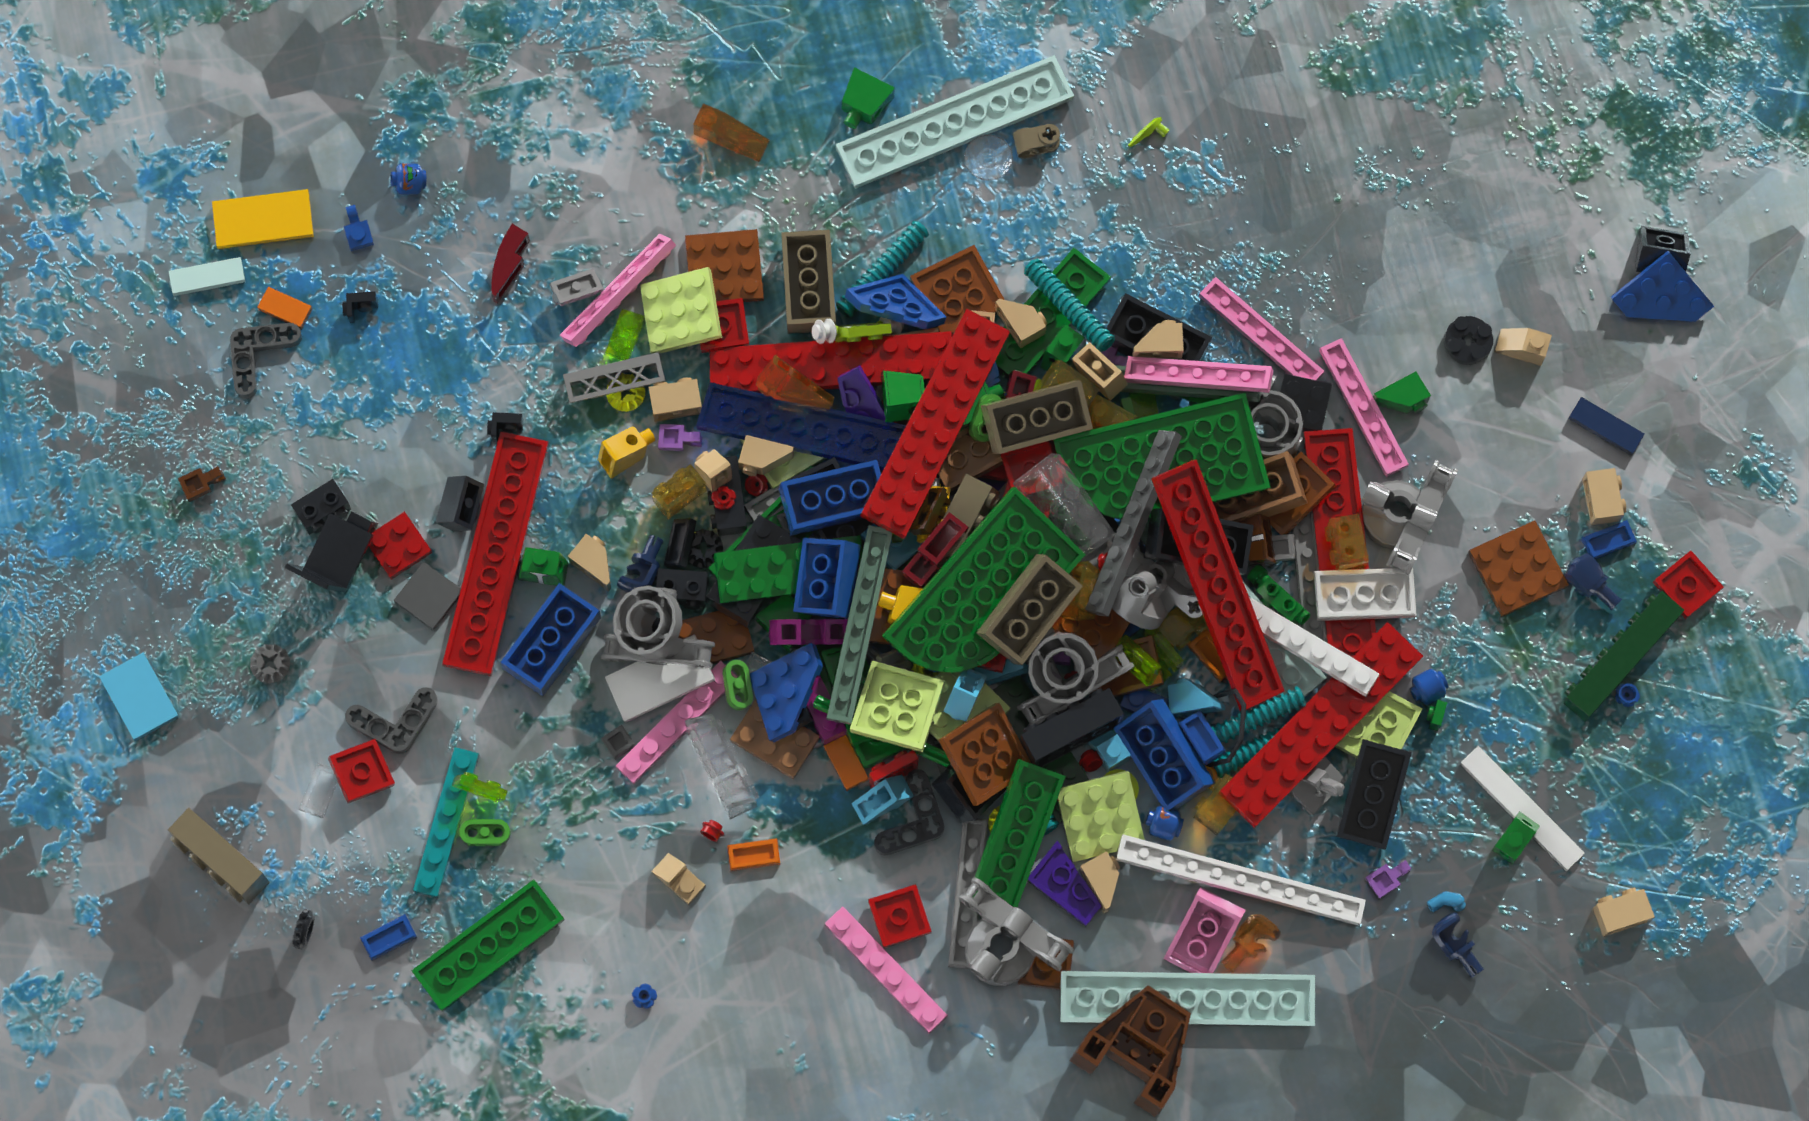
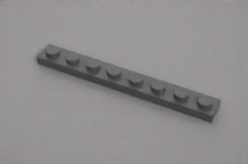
M1159 430L1154 439L1152 448L1085 608L1091 614L1107 617L1110 614L1157 499V493L1151 478L1168 471L1182 438L1177 432Z

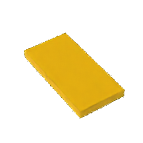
M308 189L212 201L217 249L314 237Z

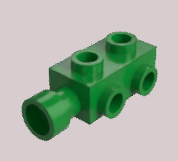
M1262 565L1255 566L1249 572L1247 579L1254 586H1259L1256 591L1262 596L1260 601L1267 608L1272 609L1274 607L1279 612V615L1298 626L1308 621L1311 614L1274 581Z

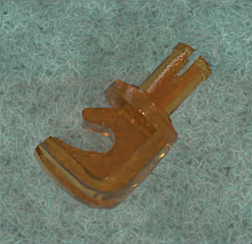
M1261 914L1250 915L1232 939L1236 947L1221 961V964L1226 969H1229L1231 973H1234L1235 969L1246 957L1255 959L1258 956L1257 953L1267 952L1265 945L1256 943L1257 940L1269 939L1276 941L1280 937V929Z

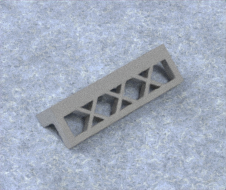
M658 352L563 374L570 404L652 385L657 382H665ZM657 366L659 377L648 379L641 375L645 368ZM632 372L636 375L631 384L625 385L617 380L622 373ZM639 377L644 380L636 382ZM609 378L612 380L608 389L600 390L593 385L598 379ZM584 383L589 386L584 395L573 397L572 385ZM615 383L620 385L618 387L612 388ZM591 388L594 389L595 391H597V392L589 393V391H590Z

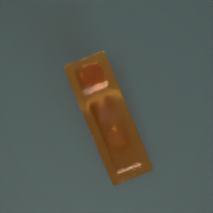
M706 104L702 105L693 123L694 135L760 162L769 144V139L725 112Z
M776 355L759 374L756 381V386L762 394L771 396L776 400L830 409L833 405L834 396Z

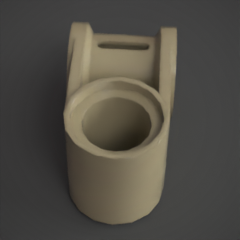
M1053 124L1022 128L1013 133L1019 158H1030L1035 155L1054 152L1060 145V131Z

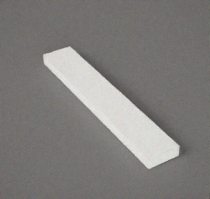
M1479 746L1460 763L1513 819L1520 811L1540 825L1532 838L1565 871L1585 854Z

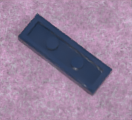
M1583 397L1580 398L1568 418L1631 456L1645 433Z

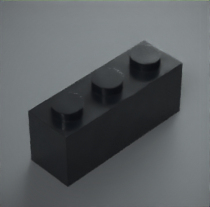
M737 456L724 457L731 464L732 480L723 486H727L735 492V503L733 507L726 510H720L714 506L715 514L710 515L712 529H717L718 536L740 534L747 530ZM707 491L709 506L714 505V501L711 498L712 492Z

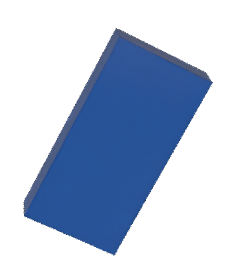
M1627 520L1584 536L1581 539L1586 552L1595 560L1637 543Z
M1200 710L1179 722L1180 727L1205 766L1227 753Z
M405 914L360 937L372 961L417 938Z

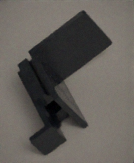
M351 511L347 521L330 513L305 566L286 563L284 568L324 589L346 593L374 536L369 531L371 527L377 528L379 523L357 512Z

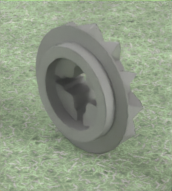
M264 644L259 649H256L250 658V669L253 675L264 683L280 681L287 675L290 668V658L287 652L276 644ZM263 657L270 660L276 658L274 664L277 670L270 666L264 668L266 663Z

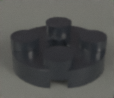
M1457 317L1446 330L1444 336L1445 349L1447 348L1450 357L1460 364H1476L1484 360L1493 347L1492 328L1477 317ZM1470 335L1475 340V343L1467 346L1465 345L1466 341L1462 337Z

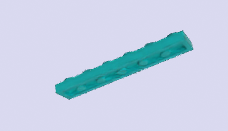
M454 748L413 891L415 893L435 898L439 897L480 756L479 753Z

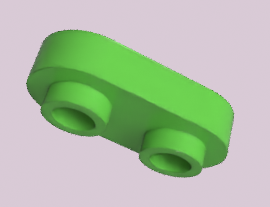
M986 394L979 399L969 425V434L975 441H989L987 430L985 434L981 431L982 426L985 425L981 405L1002 400L998 395Z
M732 660L724 667L722 672L726 700L731 708L744 710L753 701L748 666L743 661ZM731 671L736 672L737 678L732 676ZM735 695L741 698V702L735 699Z
M470 819L465 821L460 827V837L469 846H501L507 843L511 836L508 824L500 819ZM476 830L478 833L476 837L472 838L468 836L469 832ZM501 830L503 834L501 837H495L494 832Z

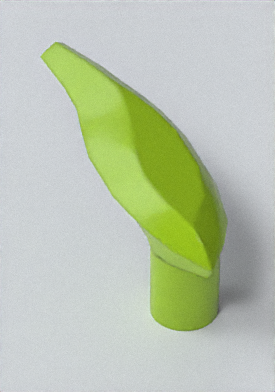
M1157 117L1135 135L1128 144V147L1136 145L1154 131L1165 137L1169 129L1161 124L1162 118Z

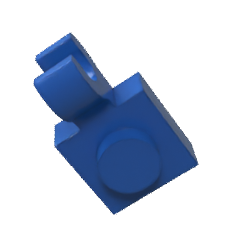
M355 205L346 207L350 225L344 226L350 251L374 245L367 220L360 222Z

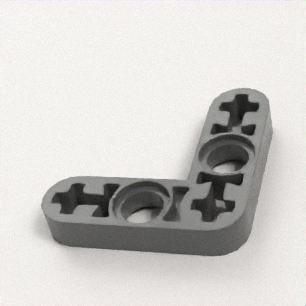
M283 323L246 327L232 332L230 345L233 382L239 397L244 399L252 398L257 392L254 351L297 346L302 340V334L296 324ZM293 330V333L297 334L293 335L292 340H288L287 336H284L288 335V331ZM276 331L280 333V342H278ZM265 332L271 333L273 335L272 341L269 343L260 342L261 334ZM251 334H255L254 337L257 344L253 345L252 340H248L253 339ZM240 336H244L247 339L244 341V345H239V342H237L240 340ZM241 358H248L251 361L246 369L238 368L237 362ZM242 375H247V381L251 385L246 392L239 388L244 385Z
M423 687L419 689L396 725L360 705L349 707L345 713V719L354 730L372 740L376 739L377 743L394 753L403 754L410 749L438 703L437 696L431 688ZM428 694H430V699L432 702H426L424 704L422 710L425 712V714L423 715L418 710L422 704V700L420 699V697H426ZM360 711L362 718L369 721L366 729H363L365 724L362 721L356 720L355 723L353 722L351 716L353 713L358 714ZM411 714H415L420 718L419 724L415 727H410L406 724V718ZM376 723H382L385 726V731L380 736H376L371 732L372 726ZM402 726L406 731L411 732L412 735L410 736L406 733L403 738L405 745L400 744L398 747H395V737L400 739L404 733L400 729Z

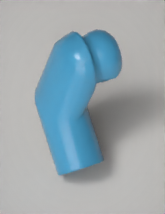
M1447 891L1426 902L1431 912H1435L1445 905L1452 906L1456 912H1460L1466 907L1465 899L1461 894Z

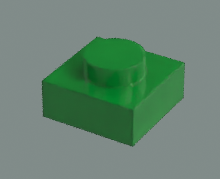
M1437 700L1434 707H1429L1426 720L1430 721L1428 729L1439 730L1447 702Z

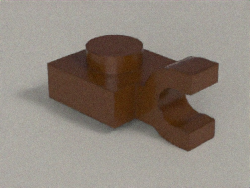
M217 466L206 473H203L201 468L196 469L178 478L187 500L191 502L212 492L210 484L220 483L226 480L223 471Z

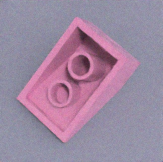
M1200 887L1164 959L1189 973H1214L1245 909Z

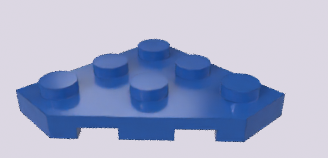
M1669 251L1611 296V299L1626 317L1696 322L1714 307L1713 303Z
M904 274L846 290L845 298L855 308L864 313L925 330L944 325L946 316Z
M813 643L750 673L751 684L769 741L776 742L795 733L799 723L797 720L802 709L806 708L813 692L811 689L816 676L820 675L823 668L817 647Z

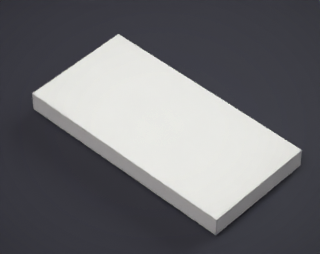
M1400 568L1314 571L1317 621L1416 618L1417 616L1413 568L1409 575L1405 574V571Z
M692 635V636L686 638L685 640H698V639H697V637H696L695 635ZM638 661L605 677L624 722L631 721L715 681L710 668H699L682 664L655 665Z

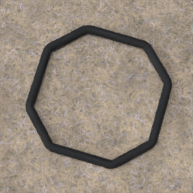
M1237 689L1213 695L1216 698H1221L1234 694L1241 705L1239 739L1228 758L1213 761L1206 765L1207 767L1231 762L1244 740L1246 703Z

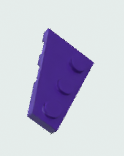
M860 365L837 378L843 407H845L847 414L848 430L852 437L853 452L896 430L894 422H885L884 405Z
M1057 840L1031 872L1027 882L1086 927L1102 905L1087 883L1082 879L1075 865L1068 858Z

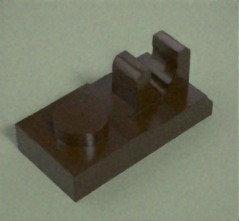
M944 487L930 488L909 529L914 536L931 534L936 527L937 519L945 516L946 513L942 511V506H950L951 500L947 498L948 493Z

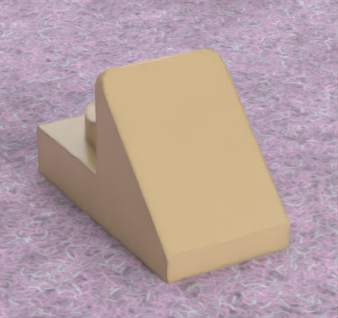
M669 853L651 871L688 905L706 887L702 881L687 869L686 864Z

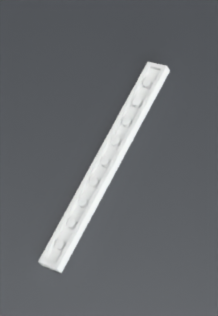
M1173 564L1175 568L1173 578L1185 588L1193 590L1185 566ZM1157 568V573L1163 576L1164 574L1161 569ZM1249 597L1264 637L1365 697L1368 695L1378 679L1379 673Z
M1127 835L1121 836L1116 861L1357 926L1361 924L1365 899Z

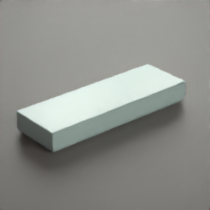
M241 257L169 271L173 296L246 282Z

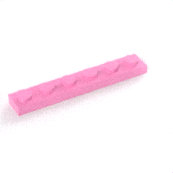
M659 234L560 334L561 338L575 347L582 344L588 335L604 322V318L612 310L617 309L621 301L629 293L635 291L638 284L646 276H649L663 259L670 255L671 250L676 246L672 239Z
M1215 277L1199 293V297L1287 374L1318 380L1324 374L1322 368L1218 278Z
M1341 338L1321 347L1319 352L1384 475L1387 477L1407 468L1409 464L1343 339Z
M1128 356L1124 377L1127 383L1269 393L1273 368L1272 366Z
M722 661L711 670L715 681L688 693L616 765V768L631 783L635 784L725 694L722 672L726 665ZM731 671L732 676L734 678H737V676Z
M843 906L825 922V926L929 1034L947 1018L948 1015Z

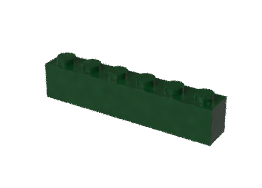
M1663 591L1657 597L1652 594L1643 604L1646 609L1641 614L1636 612L1627 622L1631 626L1625 632L1621 629L1612 639L1614 645L1610 649L1604 647L1596 656V659L1599 660L1594 667L1589 664L1580 674L1583 678L1580 683L1576 685L1573 682L1564 692L1567 697L1563 704L1584 722L1590 718L1684 612V609Z

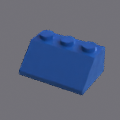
M803 538L793 612L828 618L848 619L856 585L861 545L846 540Z

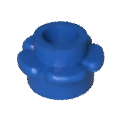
M1631 683L1621 684L1616 689L1615 699L1619 704H1623L1624 707H1632L1640 698L1638 689Z
M641 984L640 987H636L632 992V997H634L633 1003L638 1008L648 1009L652 1007L654 1000L657 999L656 990L652 989L649 984ZM643 994H646V995H647V997H646L645 999L642 998V995H643Z

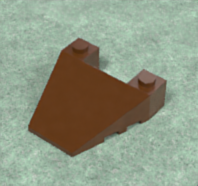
M1148 985L1102 1023L1093 1028L1080 1042L1069 1061L1090 1075L1098 1067L1104 1056L1146 1082L1134 1104L1155 1117L1163 1109L1175 1089L1182 1048L1185 1044L1191 1013Z

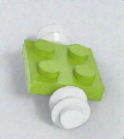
M880 317L877 323L837 326L832 319H826L825 322L816 320L812 326V336L819 344H823L825 340L828 343H833L834 340L836 342L861 341L862 337H868V340L883 339V336H890L891 333L893 335L900 334L904 323Z

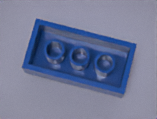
M873 460L781 482L778 489L791 536L864 519L860 515L881 476L878 461Z
M559 583L501 660L502 669L543 697L601 619L600 610Z
M1163 699L1150 701L1113 728L1131 754L1130 756L1161 806L1167 811L1172 809L1178 810L1215 784L1212 776Z

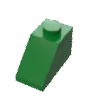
M1416 371L1373 395L1378 406L1405 414L1415 411V413L1422 411L1428 406L1427 403L1431 397Z

